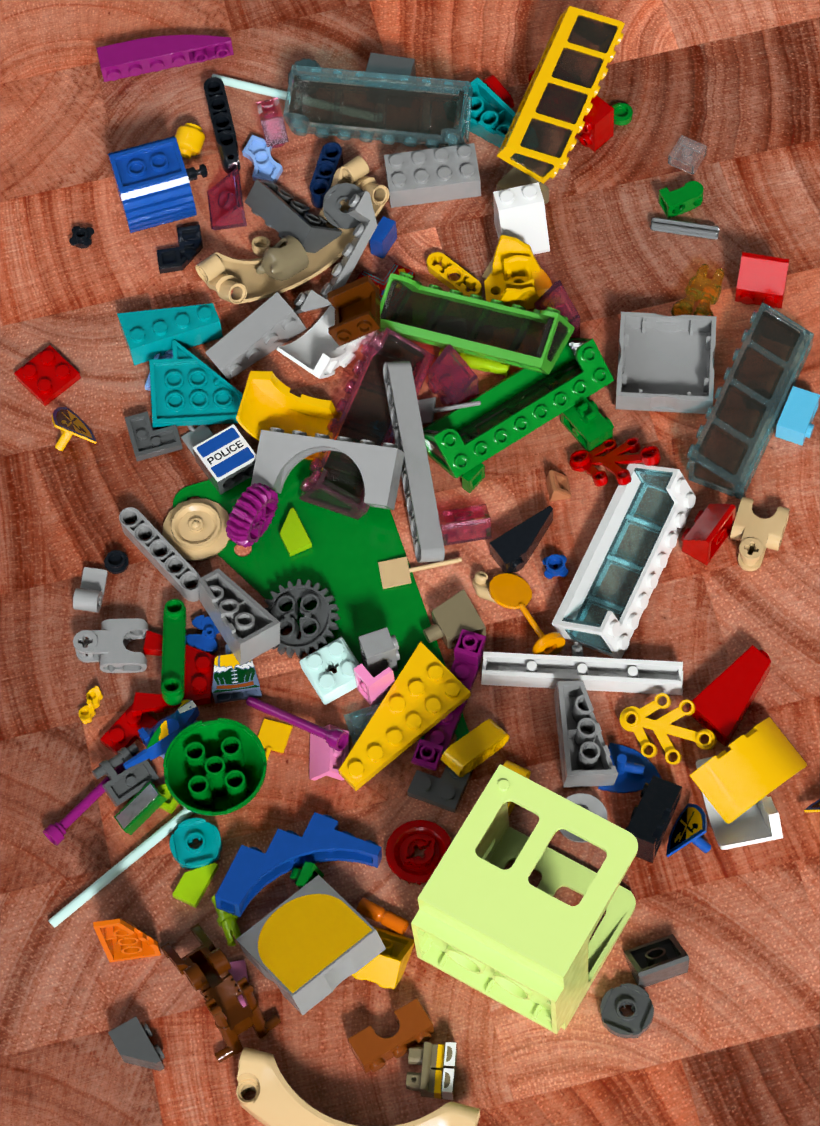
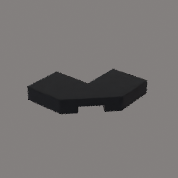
M200 225L177 228L179 247L157 250L160 274L184 270L203 249Z

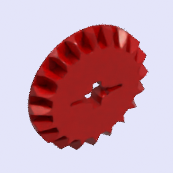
M427 820L409 821L399 826L390 835L386 845V860L392 873H395L399 879H403L409 884L417 883L421 885L428 882L452 842L447 832L436 823ZM414 849H426L424 851V857H413L415 855Z

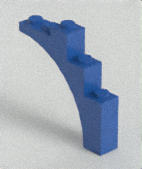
M314 812L302 837L291 830L284 831L278 828L266 853H263L256 847L241 845L215 895L216 908L241 917L250 901L266 885L279 876L292 871L293 868L302 867L305 861L311 863L328 861L358 862L378 868L382 860V847L371 840L364 841L356 838L347 831H338V821L332 816Z

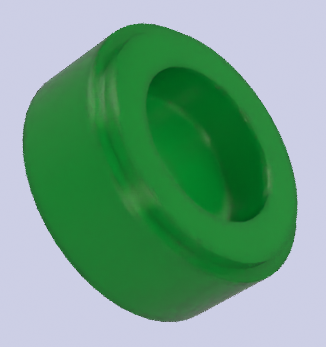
M617 103L612 106L614 108V124L623 126L631 122L633 110L630 105Z

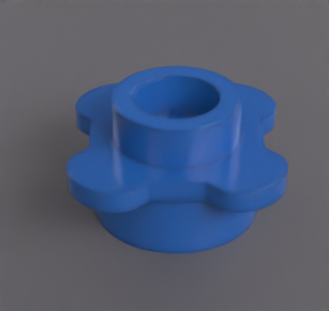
M553 554L543 559L542 562L546 568L544 576L546 578L552 579L555 576L566 577L569 571L565 566L567 558L564 555Z

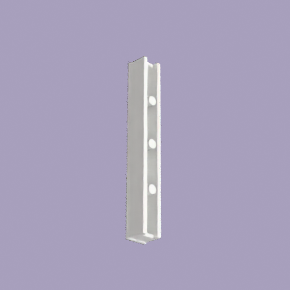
M483 651L481 685L555 689L558 681H583L586 690L682 695L683 662Z

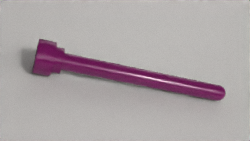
M252 696L246 699L248 706L325 739L330 748L342 751L348 743L349 735L343 730L325 729Z
M124 762L114 769L118 775L126 770L123 766ZM107 776L59 823L50 824L43 830L44 835L50 842L57 846L65 839V830L105 792L102 785L110 781Z

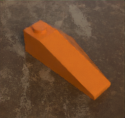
M119 918L93 922V927L109 963L161 956L158 942L131 921Z

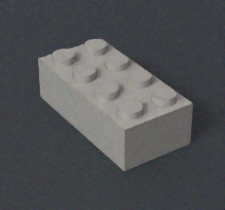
M474 143L384 155L391 208L481 196V180Z

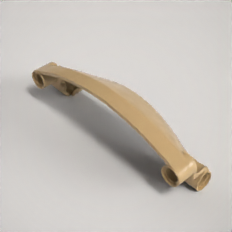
M356 156L336 170L331 187L336 184L350 183L357 185L363 191L369 192L375 217H377L389 199V190L386 186L377 184L375 178L366 176L369 173V167L362 157ZM345 199L340 202L342 205L340 210L345 213V210L348 212L350 208L348 205L350 200L348 199L347 202H345ZM322 208V210L320 211V213H319L318 216H321V217H323L325 220H327V219L325 218V216H324V212H323V208ZM329 222L326 223V226L329 228L335 227ZM338 228L342 231L341 236L316 253L306 252L309 260L308 267L284 281L275 280L266 273L258 274L256 272V269L262 263L263 257L237 259L215 252L198 263L195 268L199 277L206 283L209 289L215 290L223 300L234 304L272 297L276 292L280 294L293 289L329 268L343 256L344 248L355 237L353 235L355 228Z
M244 1047L238 1065L236 1094L242 1108L263 1125L358 1126L335 1120L308 1105L286 1082L273 1054ZM247 1091L256 1092V1096L253 1099H243ZM451 1101L420 1119L394 1126H477L481 1109Z

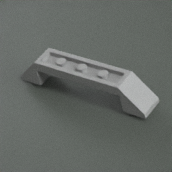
M364 191L354 194L348 205L350 208L347 214L361 223L357 225L353 232L355 237L352 242L348 243L342 252V255H344L343 259L334 266L331 272L333 275L332 279L323 286L320 292L321 295L313 290L301 292L294 301L296 305L294 312L296 314L332 305L327 299V293L344 286L378 226L369 192Z

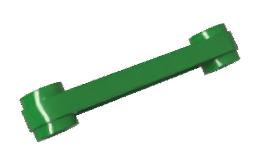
M179 599L167 601L163 616L161 692L162 698L169 705L181 703L185 694L187 613L184 603Z

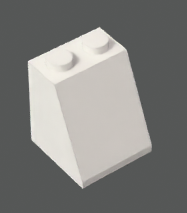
M539 182L493 192L494 224L498 238L501 235L517 238L523 243L530 245L534 255L549 252L550 245L545 205Z

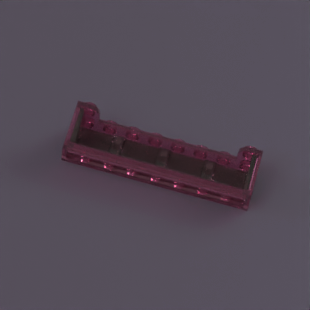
M386 327L380 334L377 332L371 342L367 341L361 350L363 354L362 359L356 362L352 370L355 373L353 379H350L344 388L346 392L345 397L340 399L335 408L337 415L330 420L326 428L329 431V439L337 440L338 436L351 438L352 442L360 443V440L364 439L375 442L374 445L383 446V443L395 444L383 378V365L385 362L410 361L416 394L418 396L435 355ZM336 451L320 452L318 457H315L309 466L311 470L309 477H306L300 486V489L303 491L299 499L358 520L368 512L370 507L364 503L365 488L359 468L344 453Z

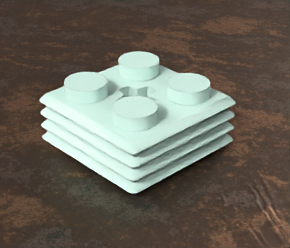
M342 637L299 661L303 672L324 705L357 688L353 669L360 664ZM332 668H337V672L334 674L332 671L329 670Z

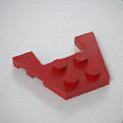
M146 631L143 648L144 655L162 656V635ZM186 645L185 694L183 700L190 699L196 706L209 704L212 699L214 661L216 656ZM135 692L132 716H142V713L150 711L160 713L164 712L166 708L177 707L181 704H167L162 698V694Z

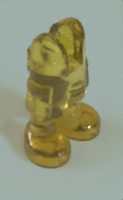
M703 263L698 268L696 274L689 280L684 290L686 297L673 305L671 310L672 316L691 315L695 301L699 299L701 301L696 307L694 315L714 316L710 306L718 302L724 270L717 268L713 278L709 279L706 278L709 264Z

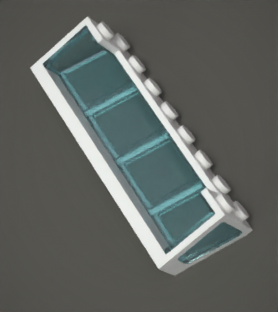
M635 463L628 464L626 469L629 470L632 480L626 485H618L552 621L556 631L561 633L565 639L579 642L582 646L613 658H622L629 646L634 630L639 625L641 615L648 606L649 598L658 584L663 568L667 565L670 553L676 546L677 538L686 524V519L696 502V496L680 469L646 466Z

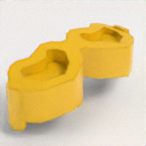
M98 686L89 690L86 694L88 705L79 710V718L83 724L92 722V718L96 715L95 709L100 706V700L103 699V694Z

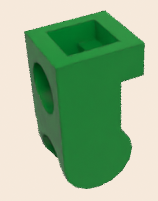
M689 181L684 187L671 192L666 187L659 190L658 203L666 217L670 219L699 207L703 202L704 188L697 181Z

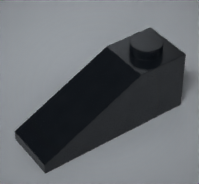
M551 506L545 508L489 543L490 555L504 573L518 572L525 566L553 522V508Z

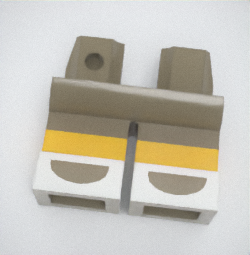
M424 1042V1047H409L408 1063L422 1065L421 1073L407 1072L406 1089L420 1091L421 1097L453 1100L457 1043L446 1042L445 1045Z

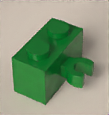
M586 398L560 414L561 423L588 452L602 445L607 439H613L614 426L611 420L601 415L597 405L592 400L589 401Z

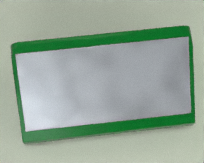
M150 781L114 818L126 833L132 835L167 798Z

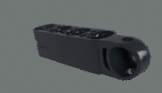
M211 77L205 81L204 91L221 164L227 174H237L241 169L238 157L239 149L224 83L220 78Z

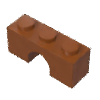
M417 998L394 1011L399 1030L393 1037L382 1038L378 1036L370 1025L348 1038L349 1047L365 1074L369 1071L375 1072L380 1070L389 1059L402 1057L409 1051V1047L416 1043L421 1045L432 1037L434 1033L433 1023Z

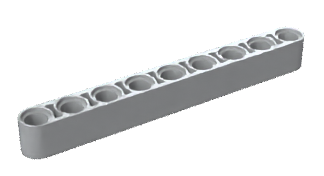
M410 361L385 362L383 365V378L395 444L398 445V449L405 453L401 479L415 557L418 563L440 562L444 560L445 548Z

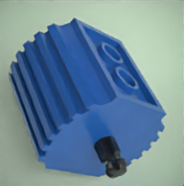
M175 136L108 154L130 233L197 215L189 182L197 180L198 175H202L203 178L207 177V168L202 164L199 165L198 170L194 167L186 169Z

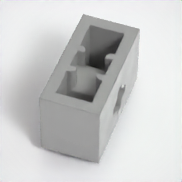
M387 627L359 636L362 660L365 668L373 678L388 667L393 672L398 670L397 661L401 660L398 652L399 645L395 635L390 636Z

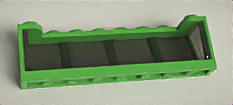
M400 272L399 275L390 273L380 303L381 329L378 330L381 333L549 375L575 327L568 322L567 317L560 315L559 310L547 307L546 310L534 309L533 312H530L516 304H512V307L505 306V303L496 299H491V302L484 301L483 297L475 294L467 297L463 296L462 292L450 289L447 292L442 291L441 287L429 284V287L422 286L421 282L413 280L412 275Z

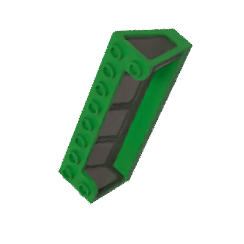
M571 337L549 375L521 368L465 402L481 401V405L452 410L424 427L423 432L428 456L451 476L458 478L615 381L594 340ZM555 348L549 351L547 356L548 360H550V358L552 357V353H554L553 351H555Z

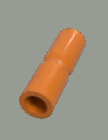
M364 897L357 906V912L376 922H380L385 927L401 935L406 932L409 926L408 920L391 911H386L383 907Z

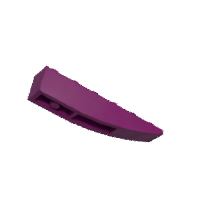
M210 35L156 36L97 47L104 82L234 55L231 37Z

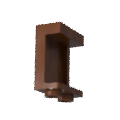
M369 275L327 293L328 301L335 308V325L328 328V333L339 346L381 329L380 290Z

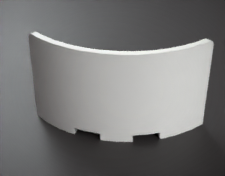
M330 305L321 318L304 335L290 344L278 346L276 350L317 378L323 379L334 375V370L339 366L345 368L356 358L355 351L361 344L366 346L376 331L339 346L328 333V328L335 325V308Z
M712 757L698 759L696 761V768L701 767ZM702 792L710 825L721 850L783 838L779 812L775 808L771 796L767 797L766 795L732 823L728 824Z

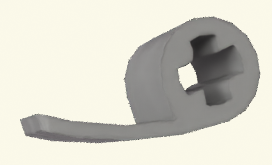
M84 567L81 586L76 588L74 592L73 609L99 613L106 587L107 570Z

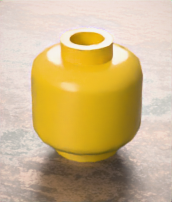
M185 123L184 126L178 127L175 138L177 139L181 156L190 159L191 156H197L201 153L205 141V134L202 132L201 127L192 123Z

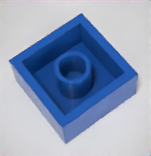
M384 216L382 217L369 240L371 254L382 259L385 258L397 239L396 221Z

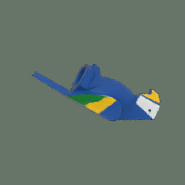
M184 699L176 712L162 718L152 728L142 727L139 729V736L146 749L123 764L124 768L128 769L149 758L151 761L166 753L172 740L183 729L193 724L199 716L200 712L196 704L190 699Z

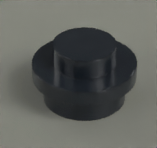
M113 550L105 557L104 565L108 572L120 574L128 568L129 559L124 552Z

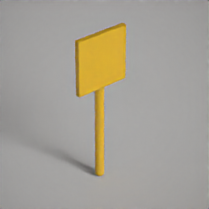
M264 718L258 738L264 749H266L267 760L271 751L284 754L293 726Z

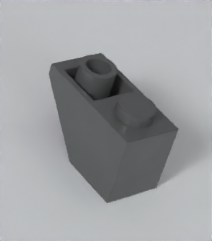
M134 1017L108 1032L125 1063L157 1071L164 1069L161 1060L165 1056L158 1044L153 1046L150 1042L149 1037L153 1035L146 1022L140 1024L138 1018Z

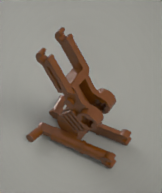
M196 924L190 930L201 943L200 947L183 958H180L169 942L162 946L161 950L181 975H186L195 991L199 990L206 1001L205 1005L213 1016L215 1025L227 1047L215 1053L220 1063L243 1051L238 1038L239 1034L252 1026L258 1038L261 1039L279 1025L281 1020L274 1014L265 1021L258 1001L253 994L254 989L251 984L248 983L246 977L237 982L233 979V976L228 971L232 967L219 947L216 949L200 925ZM241 994L247 1005L245 1007L241 1005L237 998Z

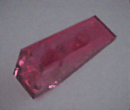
M274 98L257 102L266 146H271L272 148L284 146L289 140L279 99Z

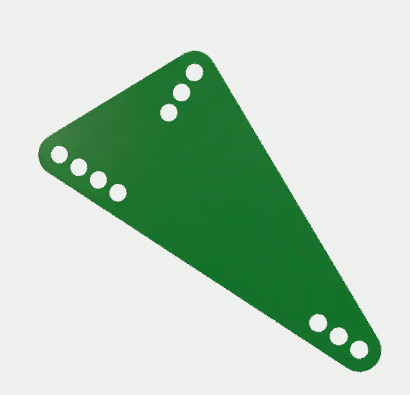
M352 439V442L360 443V441ZM327 451L324 461L303 459L292 469L283 485L281 494H278V509L275 511L272 523L263 536L259 538L258 542H254L252 551L248 556L240 557L236 555L234 548L237 544L233 541H228L226 547L217 554L265 599L272 600L271 591L278 594L280 592L279 585L283 586L284 589L288 588V581H291L293 586H296L298 579L302 581L303 585L306 584L307 580H311L313 587L315 584L320 583L321 590L327 588L330 592L329 596L332 595L336 600L333 604H337L339 610L335 613L340 616V620L334 621L339 629L331 630L335 638L327 637L326 641L329 644L342 637L359 664L362 663L363 666L359 636L387 627L390 636L395 635L399 645L398 652L401 660L397 661L398 670L393 672L395 681L420 641L446 667L437 640L428 643L424 636L423 630L430 627L431 623L413 573H410L411 584L387 589L382 587L378 562L406 557V553L390 509L371 507L364 503L365 488L361 472L356 464L344 465L340 461L341 452ZM328 466H336L340 470V476L336 480H327L323 477V470ZM252 477L221 495L210 480L187 486L176 494L173 508L191 497H199L218 503L229 515L233 510V506L237 503V499L251 486ZM311 481H318L323 485V490L320 494L312 496L305 491L306 485ZM294 508L312 543V548L290 557L280 537V531L290 509ZM301 598L298 600L299 610H300ZM317 603L309 604L307 610H313ZM287 604L283 611L291 610L293 604ZM317 626L308 628L306 634L314 633ZM463 713L455 731L456 741L469 733Z

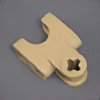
M742 497L733 523L730 539L741 541L738 564L743 570L755 571L760 568L766 548L779 551L789 518V508L779 506L771 518H759L752 510L754 500Z

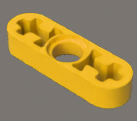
M434 252L428 256V272L448 288L463 293V296L470 297L471 294L482 295L480 281L445 254ZM452 273H457L461 277L456 281H451L448 279V276Z

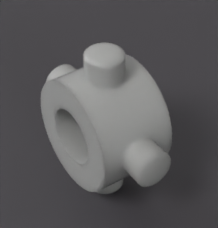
M573 642L574 645L571 646L572 656L583 657L582 644L579 645V642Z

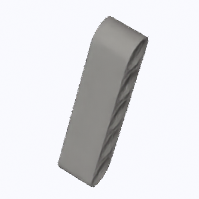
M134 507L123 509L120 512L119 521L128 539L186 600L191 602L198 601L199 578L201 577L197 571L138 509ZM130 521H136L133 524H127ZM147 536H150V537H151V538L148 539V540H142L144 537H147ZM161 552L166 553L163 556H157ZM176 568L181 569L178 572H172ZM193 584L197 585L196 587L191 589L187 588L188 586Z

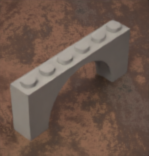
M270 427V431L261 430L251 486L254 483L265 484L276 493L281 494L288 475L300 461L318 452L336 451L348 455L359 468L365 488L364 503L371 507L394 510L405 453L397 448L398 445L392 443H383V446L374 445L375 442L361 439L360 443L352 442L351 438L338 436L337 440L329 439V436L325 434L315 433V437H311L302 431L293 430L292 434L284 433L283 429Z

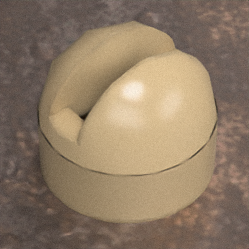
M258 236L252 240V250L258 257H263L265 250L270 248V240L264 236Z

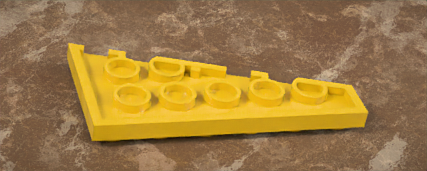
M421 641L339 768V774L355 791L471 696V692Z

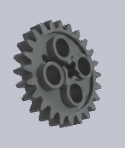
M298 579L296 586H293L291 581H288V588L284 589L283 586L279 585L280 592L277 594L271 591L273 599L264 600L268 605V608L265 609L280 622V644L272 648L274 650L278 647L277 651L280 655L286 651L287 656L292 658L294 652H296L297 657L301 659L303 652L309 655L313 649L316 651L320 649L319 646L321 644L327 645V637L335 638L331 630L339 629L338 625L334 623V621L340 620V616L335 613L339 610L337 604H333L336 600L332 595L329 596L330 592L327 588L321 590L320 583L315 584L313 587L311 580H307L306 584L303 585L302 581ZM301 598L300 610H299L298 600ZM317 603L313 610H307L309 604ZM287 604H293L291 610L283 611ZM317 626L314 633L306 634L308 628ZM292 627L290 634L282 635L284 629ZM299 631H301V639H298Z

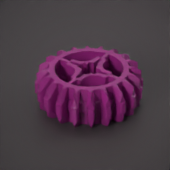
M254 483L252 486H249L246 492H243L241 497L237 499V503L229 514V520L226 523L227 537L237 545L245 548L252 546L254 542H258L259 538L263 536L272 523L275 511L278 509V494L265 484Z

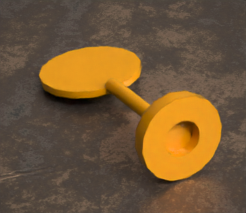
M510 573L498 574L493 577L489 583L491 598L505 608L520 609L538 635L539 639L535 642L532 653L542 655H556L559 653L566 642L562 634L551 632L544 635L526 608L532 598V590L529 584L523 578Z

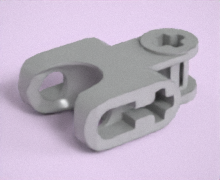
M139 618L106 619L101 623V630H82L74 636L73 645L76 656L84 663L100 662V670L106 673L144 672L147 669L145 655L142 652L130 651L126 649V646L133 640L144 639L149 624L144 619Z

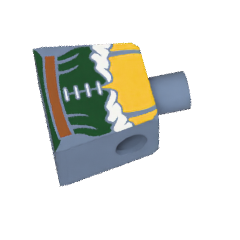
M226 644V655L216 656L214 661L212 694L215 703L245 700L249 696L255 698L262 697L253 661L250 660L240 665Z

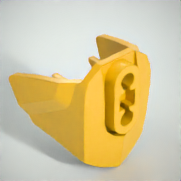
M501 235L494 253L492 272L484 281L486 301L491 302V299H496L505 303V306L512 307V304H516L526 308V310L545 306L552 296L553 285L546 272L537 262L530 245L523 243L517 238Z

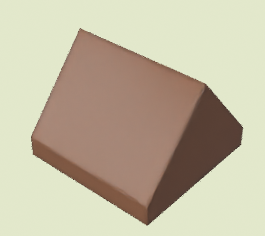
M550 470L546 479L550 502L571 498L568 476Z

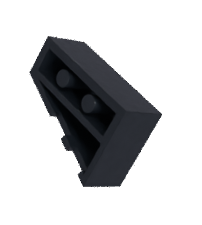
M656 776L652 777L650 783L644 784L640 795L642 799L639 805H635L628 827L625 828L637 839L638 852L635 857L653 863L681 798L682 786Z

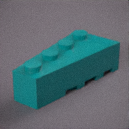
M478 77L443 104L447 119L499 148L516 114ZM528 126L520 145L535 150L539 147L537 135ZM518 153L513 154V156L519 158L520 160H523L525 157H527Z
M213 303L117 313L121 331L134 366L147 362L149 359H154V356L160 354V356L166 355V351L173 350L172 340H176L188 349L223 337L220 319Z

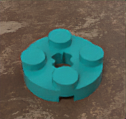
M190 818L184 820L177 826L174 834L170 837L171 853L184 869L194 870L215 863L220 857L222 849L220 833L216 826L206 822L205 819ZM195 838H198L199 842L203 841V844L198 849L189 847Z

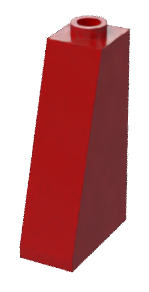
M752 645L692 700L696 709L690 716L705 729L714 732L717 740L724 746L729 744L770 672L771 660L768 654Z

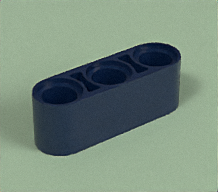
M329 142L322 147L309 189L312 205L319 209L323 208L324 196L331 188L336 170L343 166L342 148L338 143Z

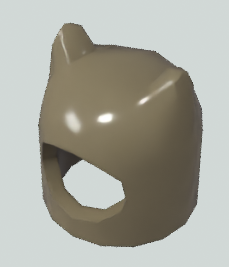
M288 235L273 247L265 250L262 263L258 266L256 272L258 274L266 273L268 276L279 281L290 279L308 267L307 253L303 245L295 237Z

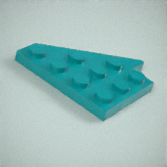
M172 340L173 358L149 359L153 427L238 423L236 416L243 394L176 340Z

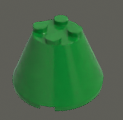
M218 718V720L195 722L183 729L172 740L166 751L163 763L165 783L172 797L181 806L194 813L217 816L234 812L248 804L257 795L264 783L267 772V759L264 747L251 729L237 721Z

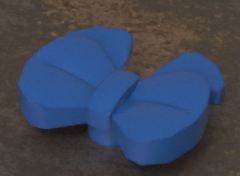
M200 615L195 617L192 625L202 630V634H188L186 636L187 644L210 654L215 653L218 650L215 640L216 634L220 632L210 616Z

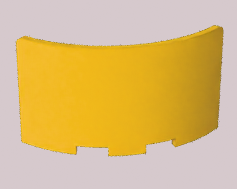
M250 371L236 416V420L246 432L258 441L261 430L270 431V427L283 429L284 433L292 434L293 430L306 432L307 436L315 437V433L328 435L329 439L332 438L338 412L331 400L317 399L301 394L300 397L290 393L291 388L283 384L273 371ZM327 451L312 454L305 459L324 461Z
M768 717L754 726L747 734H743L729 744L728 747L731 749L729 752L724 750L717 756L715 755L694 771L690 777L724 821L729 824L774 789L804 769L807 764L773 720Z

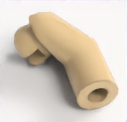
M483 571L477 572L472 581L477 596L496 603L489 593L488 575Z

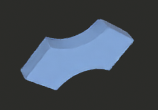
M255 135L250 137L242 151L243 156L248 158L254 165L253 181L262 179L276 183L283 172V167L271 156L273 143Z

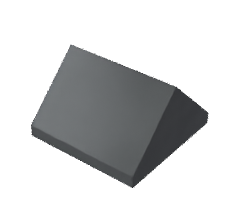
M673 934L623 951L635 983L641 988L688 972L689 956Z

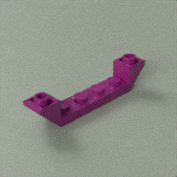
M462 629L454 649L455 660L450 672L471 692L479 671L486 636ZM467 700L429 730L424 740H419L411 760L412 764L434 771L437 770L443 762L441 761L443 753L451 745Z

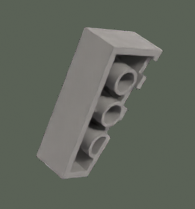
M219 568L199 578V600L240 665L280 644V622Z

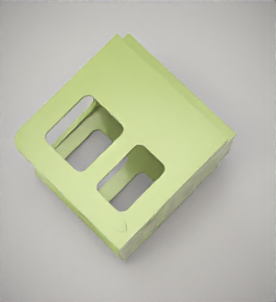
M500 764L418 897L419 911L411 922L417 957L555 1034L558 1033L560 1028L565 1030L635 910L636 900L633 893L620 886V883L638 852L636 837L629 831ZM507 802H514L539 817V822L530 837L509 827ZM564 829L603 849L607 857L598 873L547 847L554 834L558 830ZM515 860L511 868L504 870L509 861ZM533 869L542 875V880L537 888L528 881ZM560 887H568L583 895V898L578 905L570 906L555 898L554 895ZM605 910H606V914H605L604 918L602 919L601 923L599 924L597 930L595 931L594 935L592 936V938H591V940H590V937H591L592 933L594 932V930H595L597 924L599 923V921H600L602 915L604 914V912H605Z

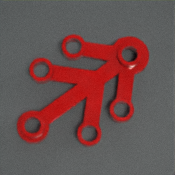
M636 437L629 438L619 447L616 440L607 439L602 445L590 452L586 450L575 451L570 456L569 464L572 470L585 471L589 474L595 486L600 487L608 483L606 472L599 471L595 467L599 465L604 466L614 474L619 485H626L632 480L630 472L627 469L621 468L618 464L643 463L646 466H657L660 463L661 455L656 446L644 447L640 454L623 455L626 452H638L641 449L639 439Z

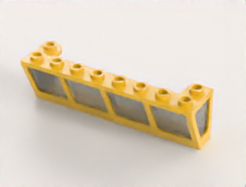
M569 6L560 15L497 153V157L542 184L549 178L553 179L559 168L564 169L569 161L567 154L574 148L577 142L575 136L582 130L585 124L583 118L590 112L593 106L591 103L592 97L594 98L601 88L598 84L608 72L607 63H610L616 54L614 47L623 38L622 29L625 23Z

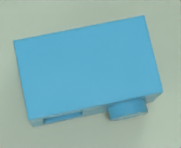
M793 386L778 420L775 437L803 446L806 437L811 438L815 425L812 422L819 407L820 394Z

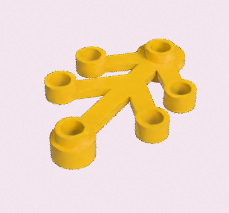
M665 693L658 694L654 701L640 709L630 706L625 708L620 714L621 726L629 732H634L641 745L642 755L647 758H653L658 751L656 745L650 743L643 729L647 728L654 731L666 753L665 759L671 765L679 764L682 760V755L675 749L668 735L694 741L703 750L712 749L717 742L714 732L708 729L696 732L671 725V723L683 716H690L695 712V704L690 700H683L678 708L657 720L646 717L660 708L667 709L671 705V698ZM664 696L667 698V703L661 706L659 699ZM686 703L691 704L689 712L683 711V706ZM634 714L636 716V721L630 724L628 722L629 715ZM704 734L709 736V741L706 744H702L700 740ZM647 746L653 747V753L651 755H647L645 753V748ZM676 752L678 758L676 761L671 762L669 756L671 753Z

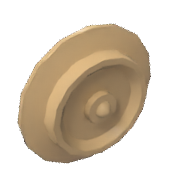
M190 499L179 503L168 513L163 522L162 536L185 560L203 561L216 556L226 547L230 539L227 537L226 523L229 520V515L216 502L208 499Z

